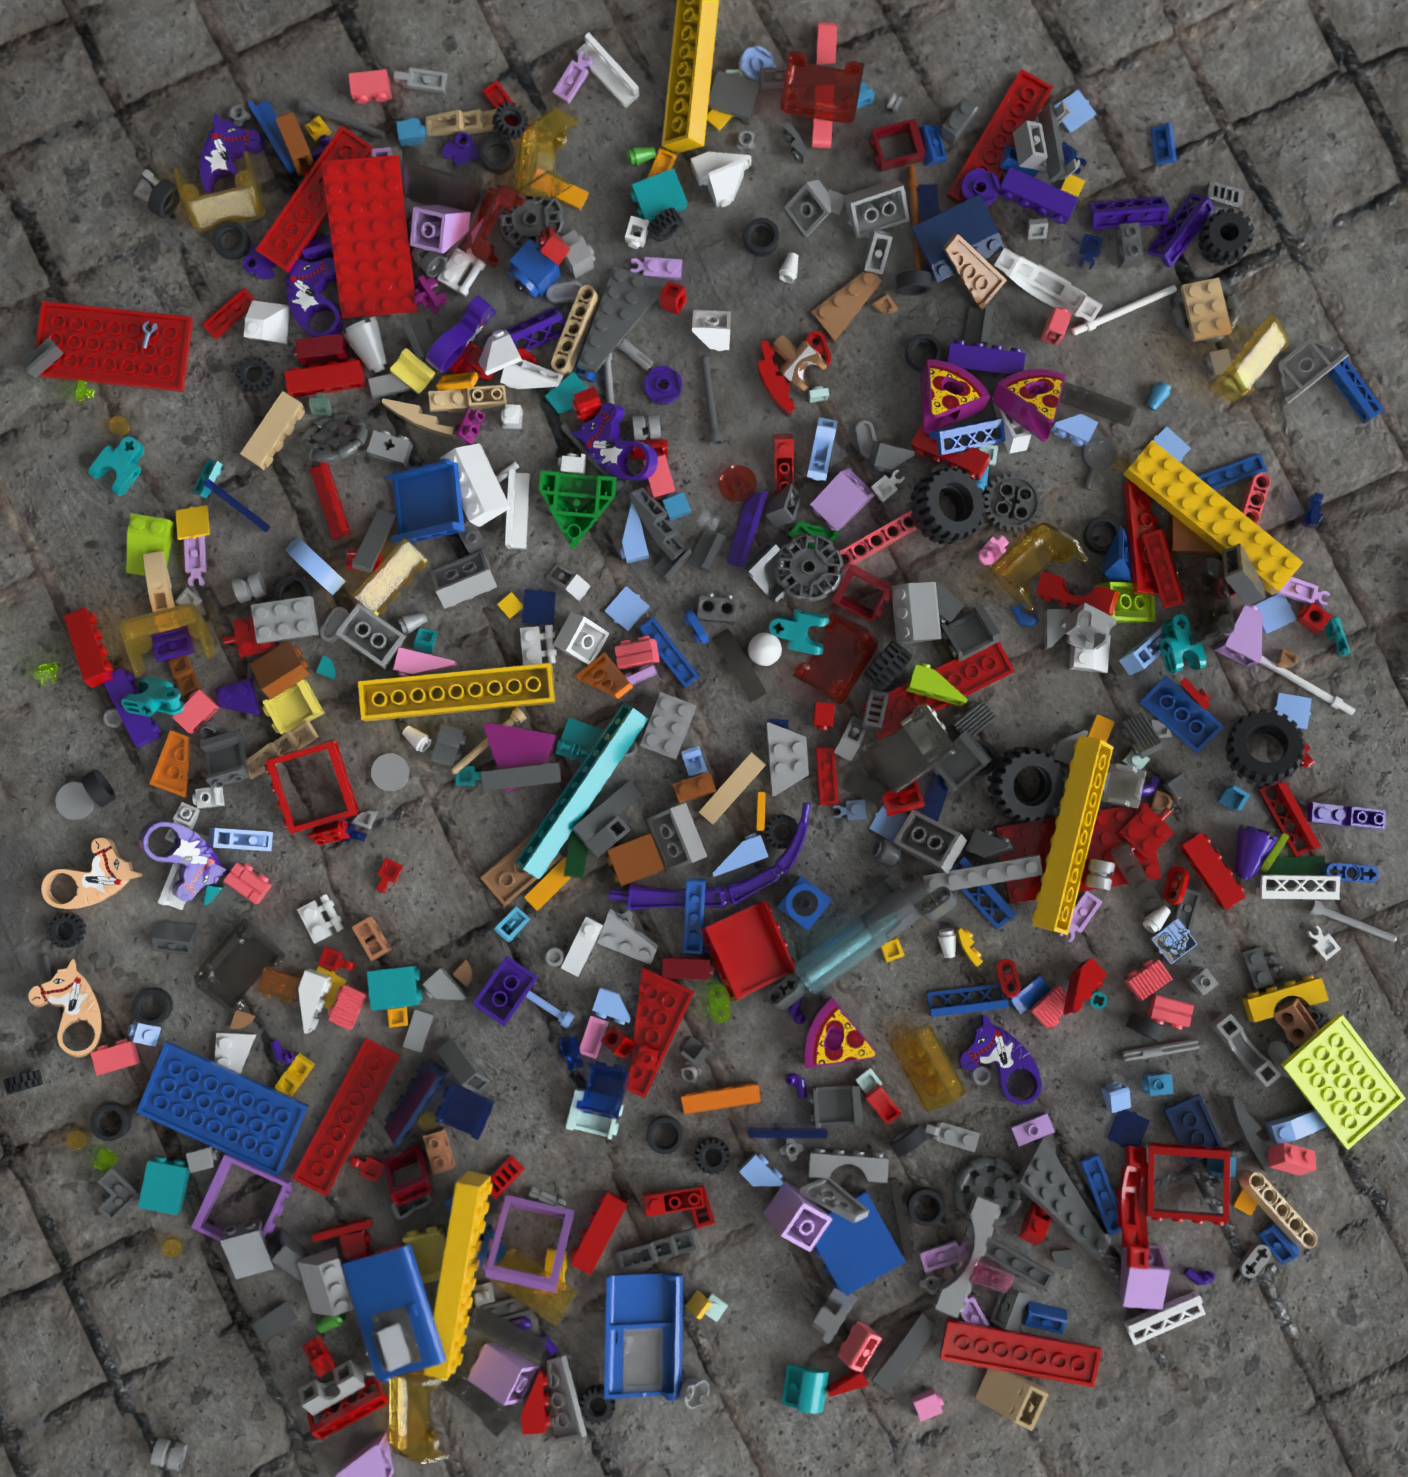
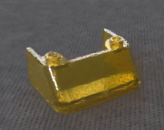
M554 107L527 126L520 139L515 191L523 196L555 198L573 186L572 182L555 174L557 150L565 146L568 140L567 131L579 124L578 119Z
M248 151L244 152L248 170L237 173L235 176L236 187L200 196L198 189L192 184H187L177 168L173 169L179 196L189 221L196 231L212 230L226 221L241 223L260 218L264 215L265 204L255 163Z
M1272 313L1255 328V333L1224 373L1211 384L1212 388L1233 404L1244 395L1249 396L1255 389L1253 384L1278 352H1283L1290 344L1288 342V334L1279 319Z
M1040 523L991 566L990 572L1015 601L1032 611L1034 607L1028 599L1031 589L1027 584L1053 561L1059 564L1067 563L1075 556L1086 563L1088 559L1076 538L1049 523Z
M183 604L128 618L121 623L120 632L135 678L146 673L141 654L151 650L153 646L151 635L187 626L192 637L201 639L207 659L217 654L209 627L194 605Z
M424 1370L393 1376L390 1379L391 1449L395 1454L420 1466L449 1458V1454L438 1450L439 1437L434 1431L430 1430V1392L435 1391L440 1382L448 1381V1379L443 1380L424 1375Z

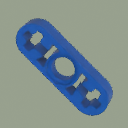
M1327 863L1322 868V875L1340 876V881L1373 883L1378 880L1379 871L1375 866ZM1350 867L1354 870L1352 878L1347 876V869ZM1330 869L1340 870V874H1332L1329 871ZM1361 872H1370L1371 876H1361Z

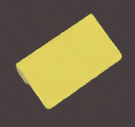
M407 348L401 352L399 359L390 368V372L417 394H420L435 375L431 368Z

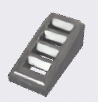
M1209 181L1206 185L1205 196L1210 198L1212 205L1241 210L1244 190ZM1221 192L1224 193L1223 199L1220 198ZM1228 193L1231 194V195H1230V201L1227 200V194H1228ZM1234 195H1238L1237 203L1234 202Z
M870 689L862 729L878 733L881 731L889 696L888 692ZM872 697H876V698H880V699H884V700H883V702H881V701H876V700H872ZM871 705H875V706H879V707H882V708H881V709H878V708H874V707H870V706H871ZM869 712L879 714L880 717L869 715Z

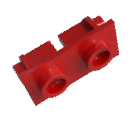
M667 439L637 441L652 446L657 457L665 455L668 458ZM640 447L633 448L630 451V460L646 459L644 451Z
M343 820L333 822L331 826L329 824L316 826L312 830V834L307 835L317 845H325L350 838L345 832L348 824Z

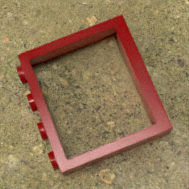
M336 738L269 757L264 765L267 775L271 776V788L273 793L277 794V806L279 811L283 812V824L286 830L289 829L290 834L358 814L359 807ZM328 749L347 810L295 825L275 764Z
M1148 1142L1147 1217L1157 1221L1163 1220V1218H1170L1174 1222L1192 1220L1193 1223L1202 1224L1204 1221H1210L1215 1225L1229 1223L1230 1148ZM1155 1154L1224 1159L1223 1214L1155 1209Z

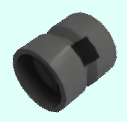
M414 247L412 250V260L428 276L436 277L444 271L447 260L441 253Z

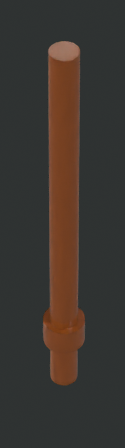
M909 165L907 189L910 194L912 226L919 223L918 180L916 179L915 165ZM912 231L915 270H922V256Z

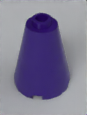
M1240 824L1238 828L1235 872L1239 873L1238 877L1249 880L1250 877L1254 878L1275 845L1278 836L1274 834V837H1270V832L1252 826L1244 829V825Z

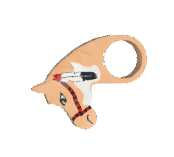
M102 837L93 840L91 844V850L95 854L91 872L75 869L54 870L44 878L41 891L45 901L53 907L63 909L83 908L106 900L124 888L130 879L141 877L143 874L134 871L132 863L119 855L112 839ZM61 873L73 877L77 886H79L76 893L78 895L68 903L59 902L51 892L52 881Z
M72 959L67 969L58 970V973L51 981L33 987L28 997L31 1004L35 1007L51 1004L55 1007L64 1008L58 1030V1043L66 1054L72 1057H84L92 1053L99 1044L102 1032V1019L97 999L86 979L77 972L75 960ZM79 1020L87 1021L95 1031L93 1043L82 1051L68 1049L63 1043L65 1030L71 1024L79 1022Z

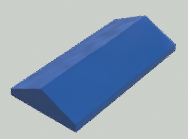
M1167 675L1156 683L1139 702L1196 753L1225 727Z

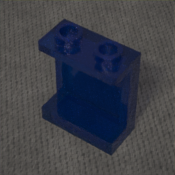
M601 1061L589 1062L588 1067L591 1069L583 1099L582 1101H577L576 1108L582 1113L618 1120L630 1074L624 1070L625 1067L614 1064L613 1067H610Z
M453 1083L450 1087H446L442 1098H445L442 1106L438 1105L434 1116H437L435 1122H442L472 1135L471 1138L479 1140L496 1101Z

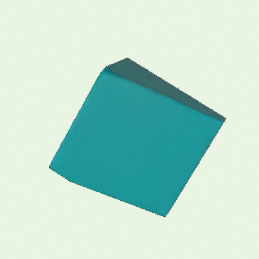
M419 627L414 640V650L432 654L438 632Z
M214 884L206 886L203 904L209 905L224 886Z

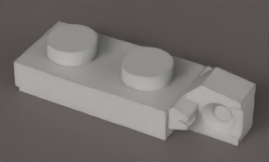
M409 68L405 69V72L395 71L394 81L395 83L403 84V87L408 89L445 94L447 73Z
M942 1121L937 1122L936 1126L926 1123L924 1131L933 1134L932 1139L972 1152L976 1150L979 1132Z

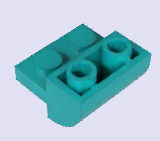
M792 1363L787 1364L781 1405L798 1409L797 1411L804 1413L823 1412L829 1371L811 1366L807 1368Z

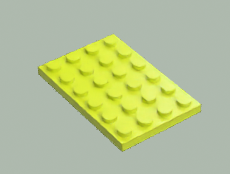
M1340 1013L1334 1016L1280 1064L1340 1143L1348 1150L1406 1099L1345 1017Z

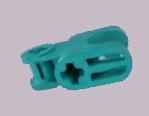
M125 437L116 449L111 445L105 447L89 468V475L92 478H101L107 471L115 470L117 477L112 485V490L117 496H123L141 473V467L136 463L144 454L143 444L133 437Z
M797 609L793 611V617L777 616L770 623L769 631L777 638L788 639V649L821 655L824 650L823 645L810 639L808 628L812 626L824 627L829 623V617ZM778 623H781L782 630L779 629Z
M1178 614L1172 619L1165 620L1162 625L1165 638L1160 642V649L1167 672L1178 673L1184 665L1183 656L1186 658L1191 669H1203L1207 664V659L1202 641L1198 634L1191 633L1188 618L1183 614Z
M144 676L139 681L141 694H127L121 701L123 708L128 713L147 717L152 716L156 711L175 715L181 713L185 708L184 703L179 700L181 696L179 689L174 688L167 680Z

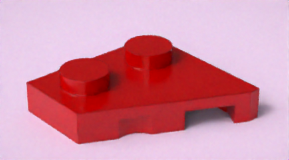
M473 342L449 369L453 374L477 372L478 379L491 381L499 372L498 370L489 375L485 374L478 362L483 350Z
M1186 677L1179 682L1204 710L1211 705L1209 702L1210 696L1202 688L1198 690Z
M910 772L906 779L901 783L898 782L881 799L887 816L918 809L925 805L914 772Z

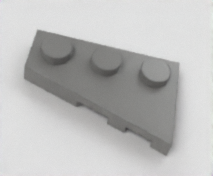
M610 908L597 943L651 965L658 945L643 933L637 932L630 927L629 922L625 919L621 920L615 915L616 912Z
M830 1177L829 1179L822 1178L801 1187L799 1192L800 1195L853 1223L866 1218L869 1213L866 1207Z

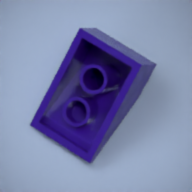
M506 955L472 1005L505 1027L538 977Z

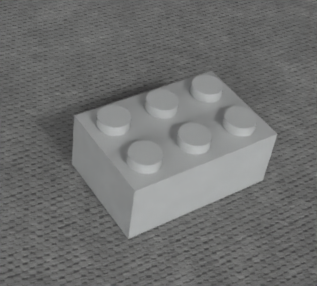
M306 596L251 605L257 643L263 644L319 635L313 597Z
M660 692L640 747L676 761L695 713L696 705Z
M915 810L910 812L893 841L902 851L946 874L950 871L967 842L962 834Z

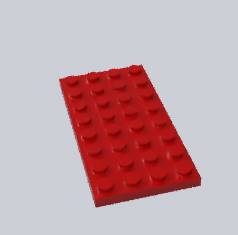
M399 155L321 161L342 319L418 312L417 305L413 302L416 296L414 293L415 284Z
M41 301L35 349L49 337L62 350L63 354L38 377L184 392L193 318L189 316ZM149 321L148 327L152 329L153 324L156 323L157 329L151 333L147 348L145 349L142 348L145 337L143 324Z
M1147 802L1140 803L1139 809L1122 806L1098 811L1078 892L1097 889L1085 886L1086 876L1090 874L1088 870L1090 859L1115 863L1114 873L1109 877L1112 879L1111 887L1161 878L1157 851L1148 860H1145L1139 853L1134 851L1127 859L1120 854L1128 845L1118 832L1145 805L1148 806ZM1056 818L995 828L998 839L1000 836L1005 837L1015 847L1012 852L1000 856L1001 861L1038 854L1040 856L1042 872L1044 873L1047 867L1046 857L1051 850V838L1056 830ZM1042 875L1005 881L1008 903L1036 900L1037 894L1041 891Z

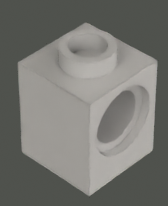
M1228 348L1210 352L1205 357L1210 379H1226L1233 371Z
M1203 967L1198 968L1186 978L1194 991L1202 996L1219 984L1209 970Z
M211 1146L193 1150L186 1154L190 1173L215 1167L220 1159L218 1150Z

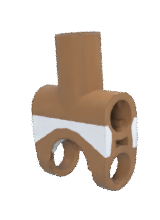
M782 335L773 344V349L785 360L779 371L804 391L809 388L805 384L806 381L803 377L805 369L810 365H817L823 370L828 367L820 354L806 341H803L797 348Z

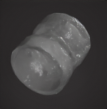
M704 509L696 526L700 528L705 527L708 529V532L714 534L722 517L711 515L710 511Z

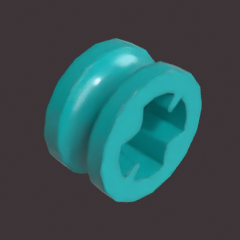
M1100 991L1092 992L1093 996L1089 999V1004L1095 1009L1104 1008L1107 1004L1106 995ZM1094 996L1102 997V1004L1093 1003Z

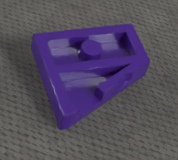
M248 678L215 689L219 707L260 715L253 679Z

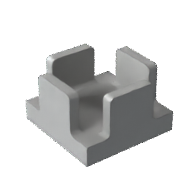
M1086 603L1061 620V627L1065 628V634L1068 635L1067 642L1081 650L1085 648L1086 639L1091 642L1094 641L1093 648L1099 649L1109 640L1110 629L1116 625V618Z
M1118 763L1115 765L1109 764L1101 802L1139 809L1147 772L1136 769L1133 766Z
M835 1288L812 1324L813 1328L824 1335L822 1340L827 1344L830 1343L858 1298L852 1293L850 1296H847Z

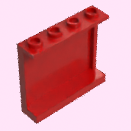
M766 900L700 929L731 1001L739 1000L755 990L797 972L796 962L788 952V944L782 938L780 926L774 920L772 908Z

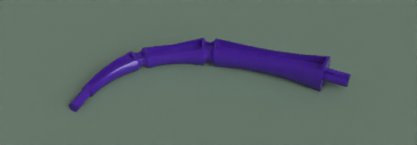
M803 802L801 819L798 822L793 839L784 853L776 860L774 866H769L748 879L730 883L725 888L720 886L706 887L704 907L723 908L727 903L735 905L755 892L779 881L781 874H788L802 849L806 837L811 803ZM630 883L629 891L610 889L609 900L628 902L627 910L685 907V889L655 888Z

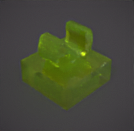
M78 380L75 402L83 404L84 397L94 400L95 390L86 388V381Z
M57 663L38 665L33 675L35 680L40 679V683L43 686L47 683L46 678L51 679L52 684H55L59 668Z
M102 1147L91 1165L106 1173L112 1166L115 1167L121 1156L106 1147Z

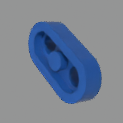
M689 608L684 611L685 616L682 618L688 627L691 625L695 631L692 635L696 642L705 644L710 641L692 609Z

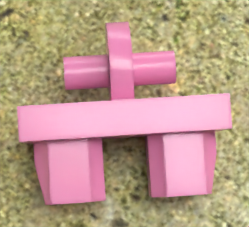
M1000 535L997 539L992 537L977 553L980 563L991 567L1007 551L1004 547L1009 543L1003 535Z

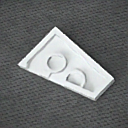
M216 1033L214 1062L241 1074L257 1034Z

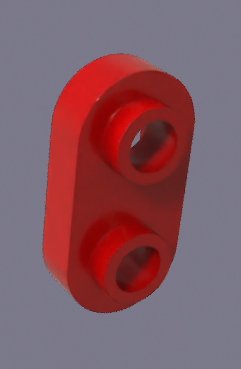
M813 331L807 336L806 342L825 359L827 366H829L831 363V353L825 336L819 331ZM813 340H818V341H819V344H818V345H814V344L812 343V341H813Z
M1174 866L1169 871L1163 891V898L1167 903L1177 905L1184 899L1189 881L1187 869L1181 866Z
M1011 959L1000 960L997 964V974L1002 993L1006 997L1014 998L1021 991L1016 965ZM1009 968L1010 971L1008 973H1005L1003 969ZM1009 986H1013L1015 989L1013 991H1009L1007 988Z

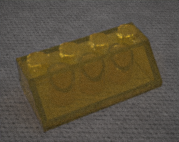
M404 538L352 596L375 615H381L387 610V604L399 597L401 594L400 590L404 586L407 587L413 581V576L426 567L428 560Z
M929 1023L906 1033L890 1043L927 1112L955 1103L967 1093Z
M515 1248L505 1254L498 1266L546 1278L551 1276L549 1272ZM496 1279L492 1281L556 1327L578 1293L559 1279L555 1293Z

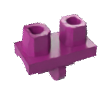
M422 275L418 277L419 282L416 284L417 289L414 290L416 296L413 302L416 305L422 304L424 308L428 306L433 314L438 313L439 308L446 303L447 297L444 292L437 294L433 292L438 286L434 277L425 279Z
M470 407L466 408L461 421L456 425L455 435L463 439L468 446L473 445L475 437L479 434L481 422L484 421L486 416L480 410L474 411Z

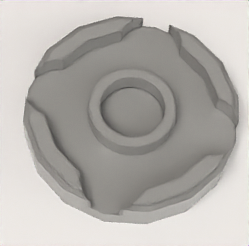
M386 753L374 761L371 768V777L374 784L380 789L397 791L408 782L410 768L402 756Z
M80 782L67 783L57 792L55 799L56 808L60 815L66 819L81 820L94 810L95 802L90 798Z

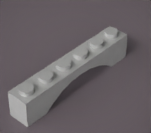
M1034 854L990 864L953 869L948 874L942 871L923 874L926 888L931 893L940 886H945L950 891L1039 876L1043 875L1040 856Z
M977 1193L974 1194L968 1210L972 1226L970 1251L960 1270L951 1279L939 1286L933 1302L936 1310L958 1318L959 1313L964 1311L966 1304L964 1299L966 1294L969 1295L973 1286L971 1281L973 1275L976 1276L979 1271L980 1265L978 1262L980 1257H984L987 1246L985 1244L987 1238H991L994 1227H992L994 1220H997L1000 1216L1001 1209L997 1201Z

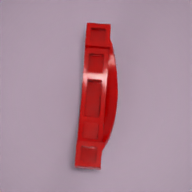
M1135 1146L1125 1147V1167H1121V1187L1117 1188V1228L1122 1229V1248H1126V1268L1148 1270V1163L1146 1161V1148Z

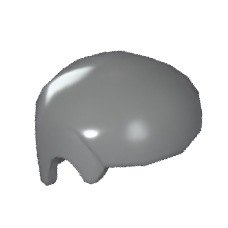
M697 1377L687 1379L680 1391V1400L683 1405L690 1409L702 1405V1397L709 1395L708 1382Z

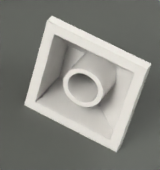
M743 159L708 173V189L716 207H725L734 201L744 177Z
M252 301L245 317L244 337L287 344L290 319L289 305Z
M693 310L692 332L710 349L717 351L729 350L731 311Z
M497 330L492 336L488 337L478 362L485 374L489 375L522 359L507 330Z
M1109 635L1108 642L1099 649L1093 648L1094 641L1091 642L1087 639L1085 648L1082 650L1071 645L1069 669L1108 673L1111 635Z

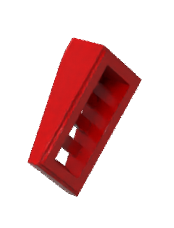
M512 1155L491 1175L490 1183L493 1181L500 1188L497 1191L492 1186L490 1194L495 1199L525 1170ZM509 1163L517 1170L516 1173L507 1166ZM503 1169L511 1176L510 1179L502 1172ZM497 1175L505 1182L504 1185L496 1178Z
M704 1185L698 1187H702L705 1207L691 1209L697 1230L716 1224ZM704 1208L707 1209L706 1212L697 1214L696 1212L697 1210H701ZM709 1216L708 1220L699 1221V1218Z
M853 1369L827 1386V1392L832 1397L869 1385V1382L863 1371L859 1372Z

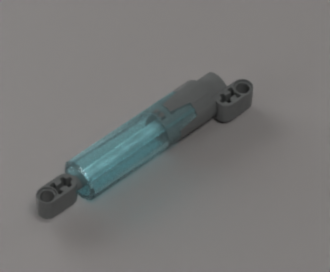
M919 878L904 889L901 886L795 963L794 968L798 978L793 976L785 978L768 992L767 1001L776 1009L785 1010L804 996L805 986L811 993H819L922 916L928 921H935L956 905L957 899L955 895L945 886H940L930 893ZM948 895L947 899L942 901L943 897Z

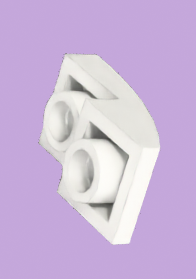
M182 802L173 817L174 823L192 830L200 809ZM169 829L165 839L174 843V838L176 837L172 830Z

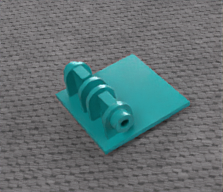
M568 718L561 740L558 742L556 754L583 763L604 730Z

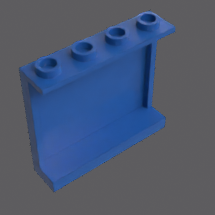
M439 459L438 463H424L422 467H408L407 471L397 470L393 471L391 475L385 476V479L393 480L398 534L391 536L392 544L404 546L465 531L458 463L451 462L450 459Z
M866 1189L858 1192L859 1195L854 1198L869 1210L868 1216L853 1223L832 1211L828 1212L827 1214L832 1220L815 1244V1247H813L818 1259L823 1258L825 1264L822 1266L827 1275H832L835 1281L832 1282L834 1288L845 1295L851 1294L905 1263L901 1252Z

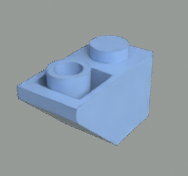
M1079 414L1056 422L1051 431L1057 437L1071 440V443L1076 446L1085 447L1098 422L1083 414Z
M600 987L592 1011L596 1012L595 1015L602 1018L607 1016L613 1017L614 1022L625 1025V1022L629 1023L631 1017L620 994Z
M1111 1081L1105 1084L1106 1087L1101 1088L1109 1112L1114 1113L1131 1108L1129 1087L1117 1083V1081Z
M755 1152L739 1168L740 1174L752 1186H781L783 1184L781 1179L783 1175L776 1168L772 1170L767 1165L769 1161L762 1154L758 1156Z

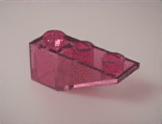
M981 1261L976 1263L969 1281L1007 1294L1015 1275L1000 1265L989 1261Z

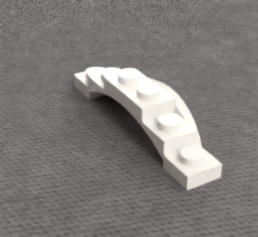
M1006 248L1003 249L994 265L1004 271L1021 288L1054 308H1065L1071 315L1083 317L1091 323L1103 306L1087 296L1085 292L1071 285V282L1040 264L1037 265Z

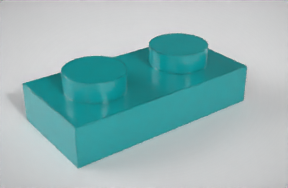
M207 459L192 493L207 498L213 490V484L216 478L219 477L223 464Z

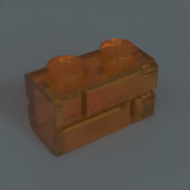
M264 968L257 991L262 992L264 997L273 998L276 996L281 998V1002L292 1004V1001L296 1002L299 1000L298 988L302 977L272 968Z

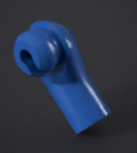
M1020 605L1011 609L1020 625L1033 627L1039 621L1038 617L1034 614H1024Z

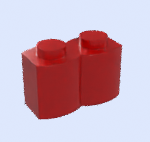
M595 386L573 394L574 400L571 402L578 421L588 422L593 420L602 407Z

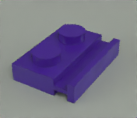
M188 625L151 635L154 656L157 662L195 652L191 628Z

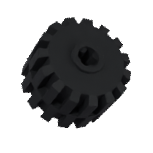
M1229 208L1227 212L1221 209L1217 214L1213 213L1205 223L1198 240L1201 241L1198 245L1199 249H1204L1202 252L1203 257L1209 256V262L1212 264L1215 260L1218 261L1220 266H1223L1226 261L1228 265L1233 264L1235 260L1238 261L1242 258L1251 245L1250 243L1254 237V234L1251 233L1254 227L1253 225H1248L1251 221L1248 216L1246 218L1242 217L1244 212L1239 210L1238 213H1234V208Z

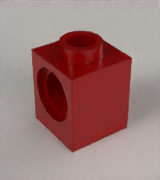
M667 281L659 293L661 308L676 315L680 313L687 302L685 287L671 281Z
M1313 602L1307 606L1304 605L1299 610V617L1296 621L1315 634L1322 631L1332 615ZM1310 613L1315 615V621L1310 619Z
M815 702L813 726L817 727V730L828 731V728L833 727L835 704Z
M613 1025L600 1040L614 1054L623 1059L627 1057L636 1045L623 1031Z
M641 1044L635 1066L654 1070L660 1049Z

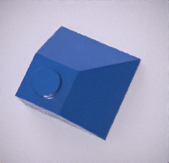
M1119 528L1105 556V566H1102V575L1107 578L1108 582L1132 581L1129 541L1123 528Z

